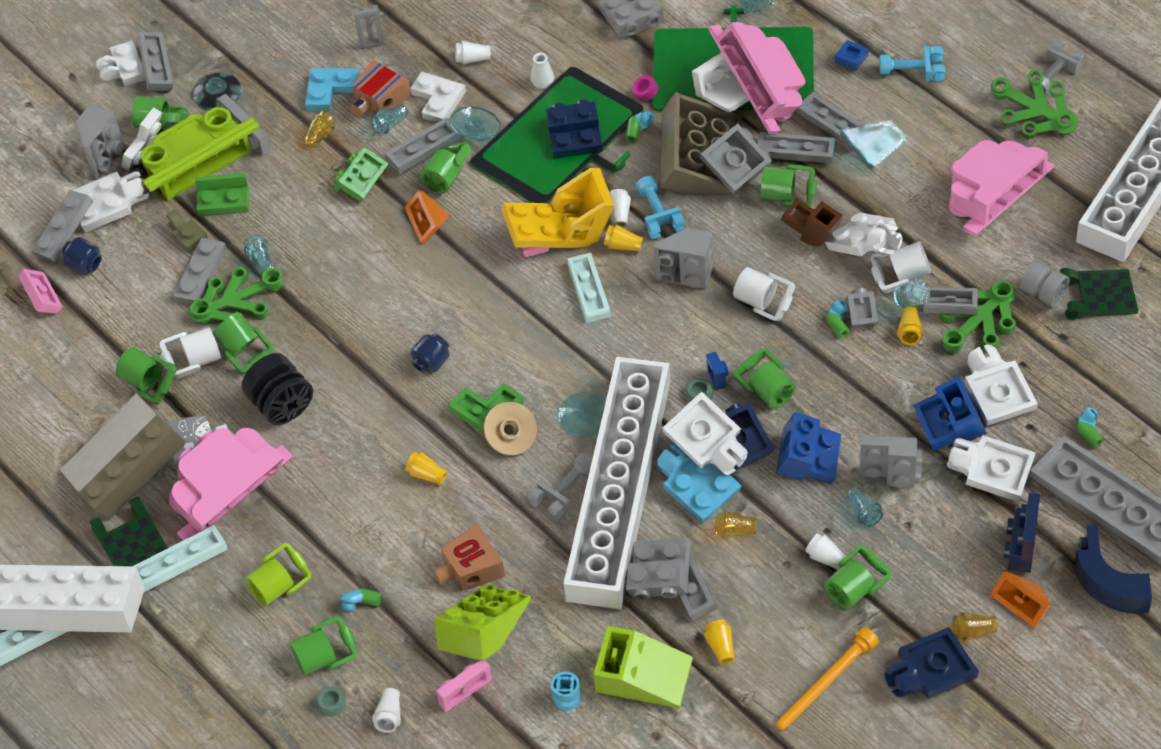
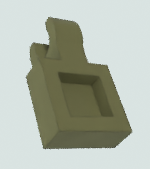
M174 209L166 214V217L170 220L168 225L174 230L171 232L173 239L187 253H190L197 247L201 237L208 239L207 233L192 219L185 223L180 214Z

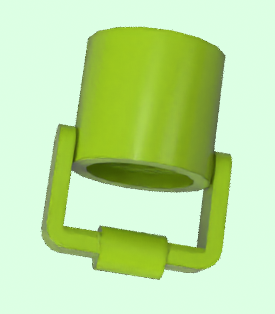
M283 543L261 559L263 564L245 577V583L254 597L267 607L285 592L287 595L293 593L310 580L312 574L298 550L295 551L289 543ZM283 548L296 568L305 576L295 585L283 565L273 558Z

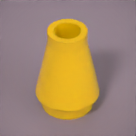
M617 224L616 226L609 225L604 245L609 246V249L640 252L643 237L637 236Z
M908 306L902 310L897 336L903 344L915 345L921 340L924 332L918 316V310L915 307Z
M416 451L412 453L405 467V471L409 472L411 477L434 482L438 485H442L448 473L447 470L439 466L425 453H418Z
M716 620L708 623L704 627V637L717 657L719 664L725 665L733 662L736 658L733 651L731 626L727 625L726 620Z

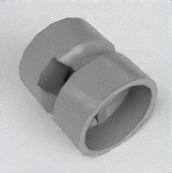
M1035 260L1025 271L1019 289L1031 297L1039 295V299L1043 303L1055 307L1065 295L1070 278L1055 270L1050 273L1049 266Z

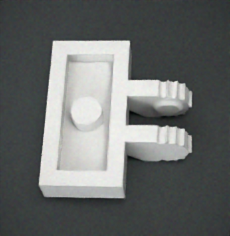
M133 40L110 47L112 56L107 55L96 60L95 65L101 71L99 74L100 78L106 82L121 77L124 86L146 80L143 65Z

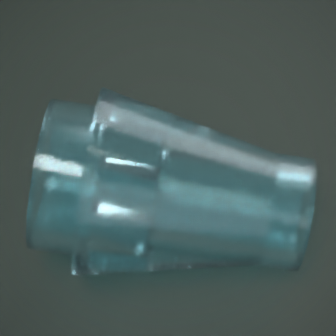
M403 104L378 110L370 117V123L375 132L386 134L402 119L406 118L408 112Z
M253 235L247 238L244 242V252L255 265L258 273L263 274L265 270L273 268L268 241L262 235Z
M854 487L849 490L847 498L852 505L858 522L867 527L877 524L883 516L882 506L863 492L860 487Z

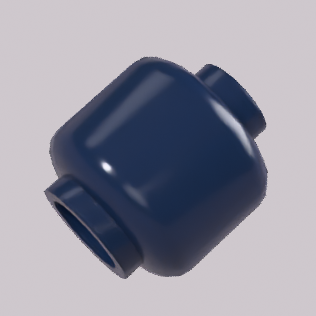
M81 237L68 241L62 249L65 266L80 274L85 275L96 271L102 260L99 247Z
M438 334L423 335L410 351V355L414 360L412 365L422 373L425 371L437 372L449 358V344Z

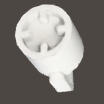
M920 241L899 248V250L891 249L894 250V254L891 255L875 253L871 256L873 265L871 271L875 283L879 284L883 293H890L910 285L911 280L931 273L928 258ZM890 256L899 281L885 286V277L878 260Z
M746 267L736 281L733 297L753 306L754 312L771 320L780 321L792 302L795 284L771 272L765 275L750 267ZM778 280L787 284L788 287L780 300L777 313L774 316L763 310L771 303L777 289Z
M210 327L188 335L186 332L163 339L160 342L162 351L160 357L174 365L171 353L167 351L166 347L180 342L189 367L176 371L174 379L201 370L200 366L221 359Z

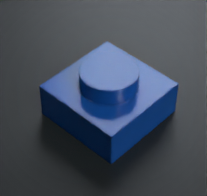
M846 40L835 55V63L857 71L867 58L869 48Z
M717 352L706 354V369L715 390L726 388V376L729 375L726 362L724 360L720 361Z

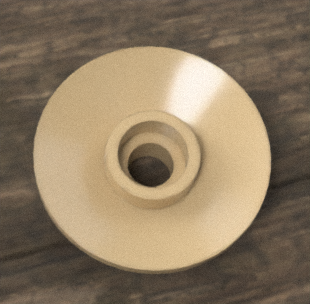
M504 402L493 407L487 414L484 421V435L488 444L495 451L508 456L519 455L528 450L534 443L537 435V424L533 414L525 406L516 402ZM505 426L511 427V435H507L504 432Z

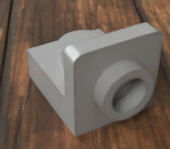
M865 288L851 290V294H847L845 302L848 305L851 327L877 324L878 316L874 291L867 292Z

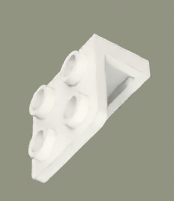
M722 53L692 71L696 96L726 112H732L749 101Z

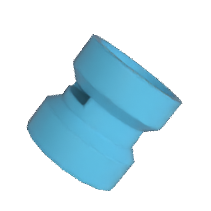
M564 671L552 678L551 690L554 705L563 711L577 708L581 702L578 677L572 672Z

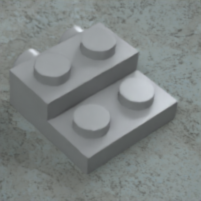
M603 0L598 2L599 10L619 39L663 23V9L657 0Z
M738 123L699 156L732 194L737 192L747 182L755 179L763 172L764 166L769 167L772 161L768 151L762 146L759 147L753 140L752 134Z
M861 435L859 476H868L870 478L887 477V486L900 489L914 488L915 481H921L922 449H917V438Z
M686 537L634 542L633 563L628 564L626 590L637 600L644 601L649 600L650 597L675 598L677 595L687 594L691 544L689 539Z

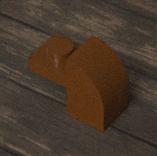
M796 199L784 212L781 221L802 234L800 240L804 243L820 246L825 243L840 225L843 215L823 201L815 209H812L799 199Z

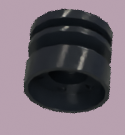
M281 353L269 354L255 362L246 372L241 386L245 396L258 407L260 413L273 425H283L300 416L310 404L314 392L310 382Z

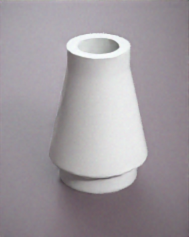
M467 41L455 43V62H461L464 65L490 60V45H481Z
M537 53L533 56L530 75L531 82L539 89L548 88L554 80V73L548 62V57L544 53Z
M614 189L609 192L615 205L610 214L612 226L617 224L625 228L628 226L627 220L631 197L626 190Z
M818 533L812 538L805 550L810 555L809 558L837 570L841 568L838 566L839 562L846 556L826 535L821 536Z
M394 688L383 690L382 697L372 716L375 728L385 733L395 731L401 724L400 693Z

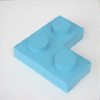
M311 68L305 101L306 111H331L333 93H353V84L360 76L359 68Z

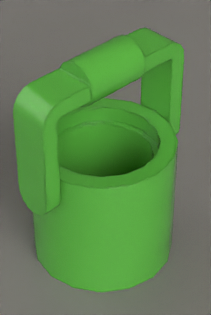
M136 96L133 102L132 121L135 128L140 127V124L153 107L162 112L160 118L162 126L160 129L166 130L169 122H180L189 116L187 107H172L169 105L167 98Z
M460 142L436 150L420 173V179L428 189L437 193L448 192L462 171V164L472 148L467 142Z
M787 164V168L764 166L761 181V199L783 201V206H790L793 203L795 170L810 171L805 194L807 195L805 204L810 207L813 196H816L817 188L814 168Z
M239 312L229 316L212 332L226 349L223 352L240 374H245L255 362L269 355L273 350V345L257 327L252 329ZM259 338L267 349L259 352L242 368L234 357Z
M135 347L126 350L116 365L117 376L135 386V393L153 403H160L163 400L177 371L174 364L156 354L149 356ZM163 364L164 366L168 367V370L166 374L163 376L158 386L157 392L153 397L146 392L151 390L158 383L162 375Z
M766 348L759 350L756 354H752L734 371V376L738 383L749 394L752 395L755 392L771 409L783 406L790 400L796 390V384L782 371L784 369L783 364ZM764 357H767L770 361L759 366L754 371L748 384L741 376L756 366Z
M858 545L839 562L838 566L841 568L825 582V589L836 604L850 610L867 593L872 596L885 585L891 577V571L875 553L870 552L863 545ZM858 553L876 571H879L884 576L876 585L870 572L858 561L851 560Z
M339 616L332 617L311 627V633L289 642L294 658L304 676L326 666L330 670L355 658L357 655L353 644L355 639L349 626L345 627L343 620ZM336 621L339 627L338 632L344 645L350 651V655L336 661L334 651L327 636L321 629Z

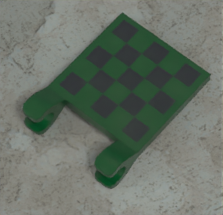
M1070 268L1060 269L1061 273L1070 278L1068 286L1078 283L1082 303L1077 301H1069L1067 303L1065 315L1068 320L1095 315L1138 314L1139 310L1129 269L1075 271Z
M138 496L129 500L132 512L136 518L107 532L100 517H95L89 521L92 531L101 543L113 566L132 567L168 549Z

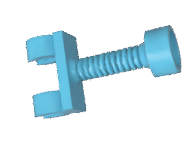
M924 46L922 60H893L890 55H880L879 74L890 75L891 70L922 68L924 69L925 82H930V80L934 82L944 81L946 74L945 66L939 64L943 62V48L940 46H933L931 48Z
M652 176L641 178L637 182L636 188L640 196L647 197L654 212L653 215L645 217V227L650 238L656 239L661 237L659 233L661 232L660 226L672 223L675 232L684 230L683 224L685 222L678 207L664 211L656 194L659 187L655 178Z

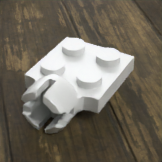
M115 172L72 190L89 195L93 200L80 222L85 233L131 214V206L149 198V191L143 193L148 189L142 182L144 179L139 178L141 176L139 172H132L123 177H120L118 172Z
M858 213L852 216L851 221L845 226L835 230L833 235L825 241L828 250L857 256H862L868 251L891 255L894 254V250L891 249L899 250L902 244V235L895 232L898 227L893 218Z
M984 345L987 352L986 355L982 353L980 347L974 349L968 355L967 364L972 374L965 377L964 383L986 426L1037 410L1038 403L1016 361L1005 362L1002 360L997 349L992 345Z
M703 392L699 393L662 429V432L701 469L710 463L714 464L723 474L730 475L736 471L733 467L735 465L740 467L747 458V450L736 440V436L740 433L741 428Z
M984 435L976 443L957 438L954 441V447L951 449L947 467L964 473L967 476L966 485L1017 502L1020 501L1036 452Z

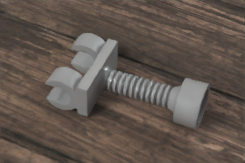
M1057 40L1054 41L1051 47L1047 49L1046 61L1052 63V66L1043 74L1042 85L1045 95L1049 91L1051 80L1059 71L1064 69L1072 74H1076L1078 69L1083 67L1085 63L1083 58L1086 54L1076 51L1072 57L1063 54L1064 50L1061 49L1065 44ZM1036 75L1032 80L1037 81L1040 77ZM1029 84V89H1030L1031 92L1034 94L1033 88H1032V86Z
M579 453L572 461L573 469L554 489L539 481L537 486L528 493L527 498L530 499L528 503L538 507L547 498L553 502L548 509V512L551 513L549 517L556 522L560 521L565 513L571 509L569 499L564 497L563 494L581 475L589 476L592 459L584 453Z

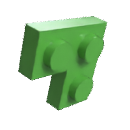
M503 383L487 400H484L465 387L448 404V408L451 413L484 434V421L493 407L504 402H516L522 405L524 403V396Z

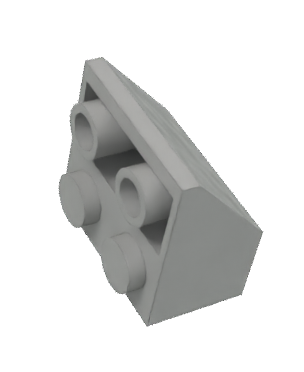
M90 104L76 122L93 179L98 180L108 170L116 156L121 154L125 145L115 113Z
M686 228L655 243L654 262L656 280L686 285L691 288L706 289L714 266L713 233Z

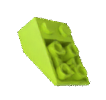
M492 584L481 586L479 590L470 596L464 597L461 602L446 609L444 613L434 619L437 649L484 661L501 649L529 604L531 595L519 593L518 590L497 588Z
M607 625L593 674L595 692L680 708L693 657L635 630Z

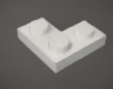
M422 71L410 88L411 95L429 100L421 112L422 119L438 123L446 117L449 119L466 92L464 84Z
M153 107L140 124L137 138L123 154L120 167L129 172L134 165L138 166L142 162V150L146 146L153 144V139L157 136L156 134L162 126L160 123L162 112Z

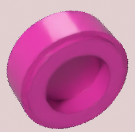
M641 76L634 82L632 91L639 100L648 101L657 94L658 84L651 76Z

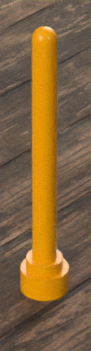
M862 627L854 635L853 645L777 720V729L785 730L861 653L871 652L879 644V639L875 633L867 627Z

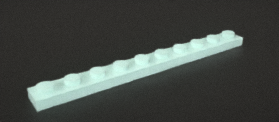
M213 525L132 567H137L145 587L144 592L228 550L221 534ZM7 630L1 633L0 666L68 631Z

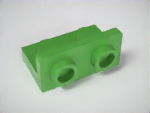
M363 147L359 154L354 151L346 162L349 166L346 171L341 169L333 180L337 183L333 192L337 194L342 189L361 203L389 163L366 147Z
M245 173L196 177L195 183L198 190L197 212L199 216L249 212V186Z

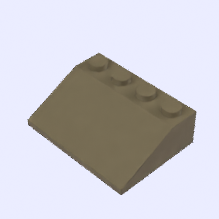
M675 92L662 110L661 187L681 194H732L699 156L737 123L742 127V115L735 112H726L714 105ZM741 187L734 194H741L743 192V187Z
M136 393L60 471L97 512L107 520H110L186 442Z

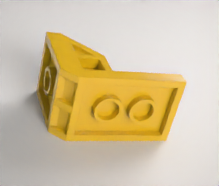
M589 168L558 188L552 203H504L501 211L515 248H586L599 240L615 205L600 168Z

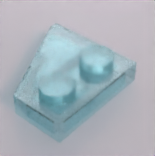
M892 120L881 121L878 124H864L859 128L853 129L848 127L839 133L842 139L870 170L908 139Z

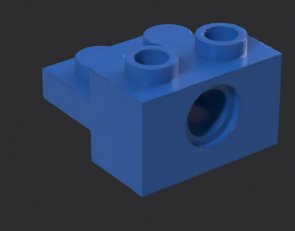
M960 376L935 387L937 394L913 405L934 451L953 443L957 438L972 441L987 434ZM944 412H947L950 422L947 421Z
M794 412L782 430L776 473L802 481L807 476L832 484L836 477L841 434L820 427L819 419Z

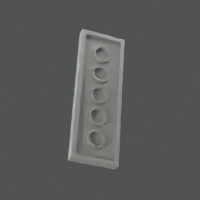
M1065 436L1030 470L1029 477L1161 564L1160 498Z

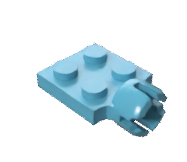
M675 443L668 446L672 449L671 452L665 449L657 459V468L668 478L664 482L663 489L701 524L706 522L741 491L742 485L731 475L723 474L714 464L710 463L701 469Z

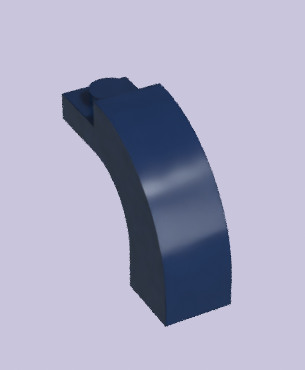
M1086 526L1084 537L1079 538V550H1077L1075 559V571L1083 588L1095 600L1111 609L1127 613H1149L1152 601L1149 573L1128 574L1110 567L1104 561L1100 552L1098 526Z

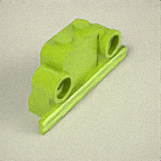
M223 107L212 108L206 112L205 116L201 114L191 115L155 136L153 144L146 146L142 150L141 159L149 176L142 182L150 192L160 188L163 196L169 201L196 185V177L211 176L252 152L248 135L258 130L260 126L253 117L237 125L232 119L229 110Z

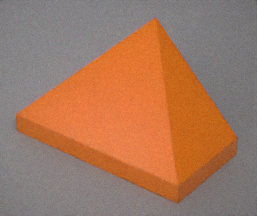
M420 190L404 207L421 244H425L449 217V214Z
M1007 571L1002 573L990 593V596L1034 628H1037L1051 605L1040 585Z

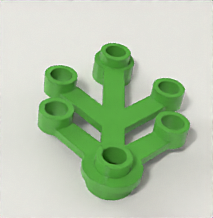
M1033 69L1028 73V82L1033 88L1035 99L1012 88L1010 82L1005 78H997L991 83V94L995 99L1004 100L1010 98L1028 108L1017 112L1010 109L1004 110L1000 116L1001 123L1004 126L1010 127L1017 122L1043 116L1050 121L1039 124L1027 121L1023 124L1022 132L1026 138H1034L1037 134L1054 130L1060 134L1067 135L1076 130L1078 118L1074 112L1067 110L1064 98L1065 87L1061 81H1054L1049 86L1050 95L1055 98L1057 111L1047 105L1042 85L1043 74L1038 69ZM1038 75L1040 79L1033 81L1031 77ZM999 84L1005 85L1003 89L996 88ZM1060 87L1061 91L1054 92L1053 88ZM1010 115L1013 118L1010 121H1006L1004 117ZM1067 118L1070 120L1067 124L1061 123L1062 119ZM1028 127L1034 128V131L1031 133H1028L1025 130Z
M244 267L233 269L232 278L226 290L222 278H211L203 299H198L191 304L189 309L191 320L199 324L207 323L210 320L223 322L232 315L219 311L226 307L253 313L254 318L258 320L265 319L269 314L267 305L264 302L254 303L245 301V299L265 290L271 292L280 290L284 283L282 272L276 268L267 269L262 274V281L239 291L240 285L248 281L247 270ZM225 290L222 298L214 301L216 295L221 294Z
M998 281L994 283L990 290H978V301L987 302L984 305H977V315L952 314L947 316L940 314L941 321L947 324L953 323L959 317H970L958 330L949 329L944 332L942 339L943 348L948 353L954 354L959 352L964 346V339L982 323L984 330L983 348L984 345H992L997 349L999 337L995 334L992 312L998 306L1001 314L999 331L1009 335L1015 330V320L1012 318L1010 304L1015 300L1016 291L1012 284L1007 281ZM992 340L994 343H988L987 341Z

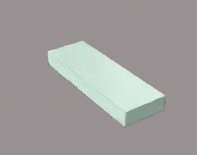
M587 253L567 258L566 264L585 322L589 323L611 317V311L592 254Z

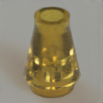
M323 111L315 114L302 140L303 143L309 148L315 149L335 129L336 121L334 118Z
M726 510L723 513L716 514V535H722V538L756 534L757 519L755 517H748Z
M961 612L953 617V633L957 639L961 638L963 641L989 633H996L997 619L994 615L986 616Z

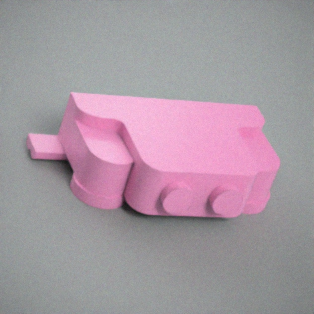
M734 22L724 31L720 25L709 26V32L770 135L779 133L781 130L775 119L785 122L791 117L792 113L802 104V98L798 90L805 84V78L785 44L777 37H766L758 27L753 25L745 26L743 23Z
M990 140L981 141L976 146L971 147L959 160L954 161L950 167L952 181L949 211L958 217H971L972 219L963 226V230L972 236H976L1051 171L1055 164L1047 161L1048 152L1037 147L1028 148L1015 141H1004L1000 144Z
M225 428L217 429L213 433L211 431L206 432L198 440L200 444L194 449L187 448L178 457L180 462L177 469V478L179 481L174 484L170 492L169 505L173 511L181 514L189 523L178 531L176 535L183 541L211 527L293 457L283 445L277 449L271 447L251 428H242L236 432L235 436Z

